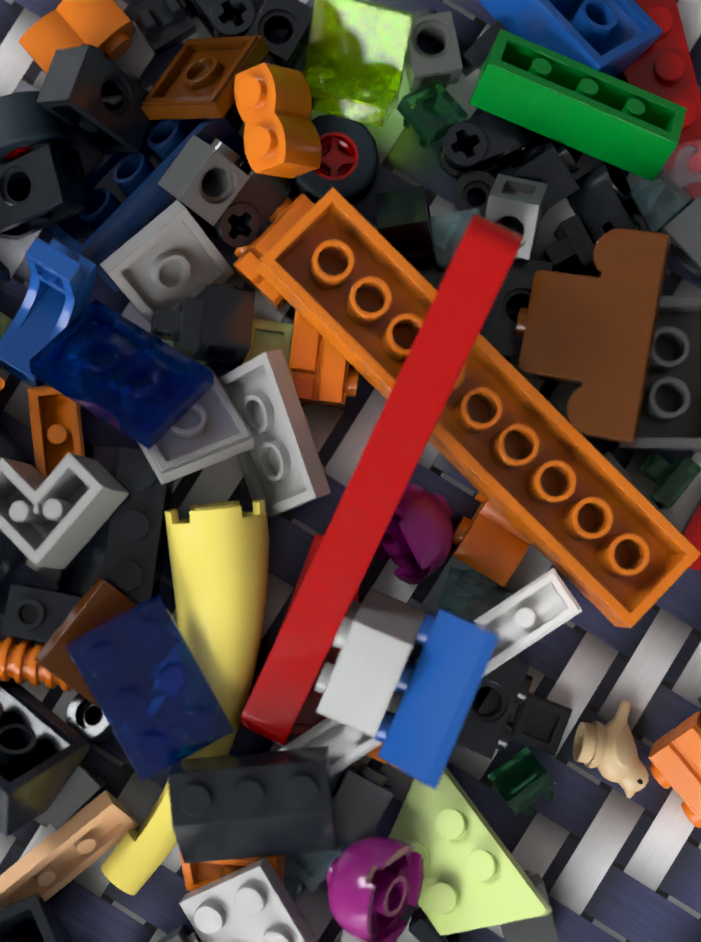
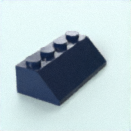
M225 116L224 118L151 120L139 152L107 154L85 176L93 208L51 225L47 229L65 246L96 264V276L114 292H117L120 288L100 264L178 200L157 183L190 138L195 135L209 145L216 138L238 155L245 150L244 139ZM211 170L205 174L202 183L208 179ZM181 203L189 211L191 215L195 213L187 206H185L183 203Z

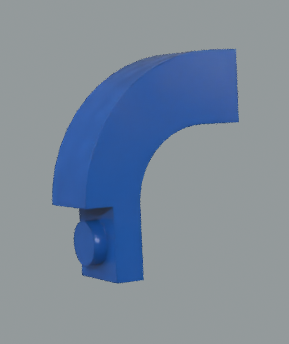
M36 237L25 253L31 272L28 291L15 318L0 339V368L31 387L43 386L65 352L87 308L97 272L96 264L55 239H52L48 245Z

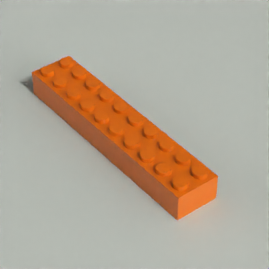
M332 187L259 259L257 272L387 400L437 294V290ZM479 333L430 436L429 442L615 627L632 628L701 553Z

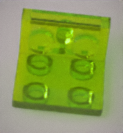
M315 0L306 63L301 71L310 88L312 109L383 128L398 104L414 19L413 14L365 0Z

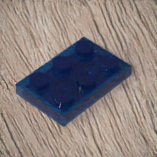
M97 300L92 302L29 360L32 375L149 450L214 385V372Z
M160 594L67 643L66 649L141 781L234 732L232 723Z

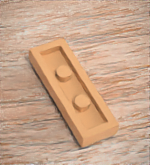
M104 790L66 821L57 831L55 830L0 875V907H7L36 893H39L45 902L120 842L129 829L134 830L139 826L133 812L108 791Z

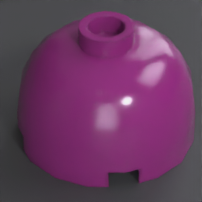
M408 483L375 553L381 562L386 559L387 554L389 555L391 560L399 567L392 572L398 579L410 585L419 584L432 575L445 562L453 546V525L450 520L452 511L447 501L438 493L432 494L426 488Z
M368 837L357 840L340 857L332 862L327 873L329 906L335 920L344 931L365 942H394L403 933L408 922L400 918L407 904L414 907L417 906L424 878L423 859L421 854L412 851L415 847L389 837Z

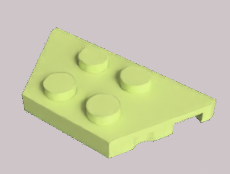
M446 766L436 789L414 778L389 838L415 847L412 851L421 854L424 878L418 904L440 936L546 916L553 911Z

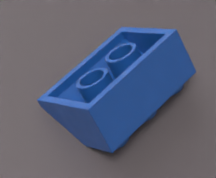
M479 0L496 21L499 20L510 33L615 78L622 74L663 33V30L634 0Z
M442 607L439 609L436 617L426 614L415 640V643L424 646L416 665L406 662L394 690L404 696L396 714L386 710L374 738L383 743L378 755L379 757L423 784L436 789L499 639L497 630Z

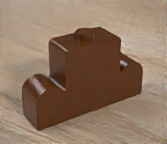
M613 229L605 233L597 241L594 248V262L600 277L539 270L534 275L529 307L520 308L516 326V337L523 338L519 368L530 378L581 386L570 395L567 403V416L571 424L586 437L636 446L670 250L669 234L631 229Z

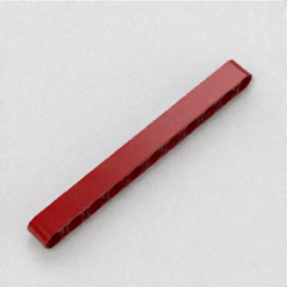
M473 215L237 725L284 747L329 653L339 627L354 600L524 239L523 235L480 215Z

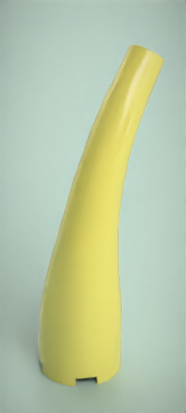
M263 499L252 500L253 511H242L239 500L190 505V517L180 519L178 509L173 508L164 511L175 598L186 716L188 719L176 760L228 755L239 728L237 724L246 706L255 676L265 621L269 582L270 539L266 501ZM168 781L137 831L129 829L100 867L111 883L129 895L135 896L178 843L172 826Z

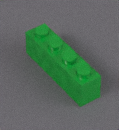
M500 29L480 70L469 102L474 107L653 182L677 147L687 110L685 107L503 29Z

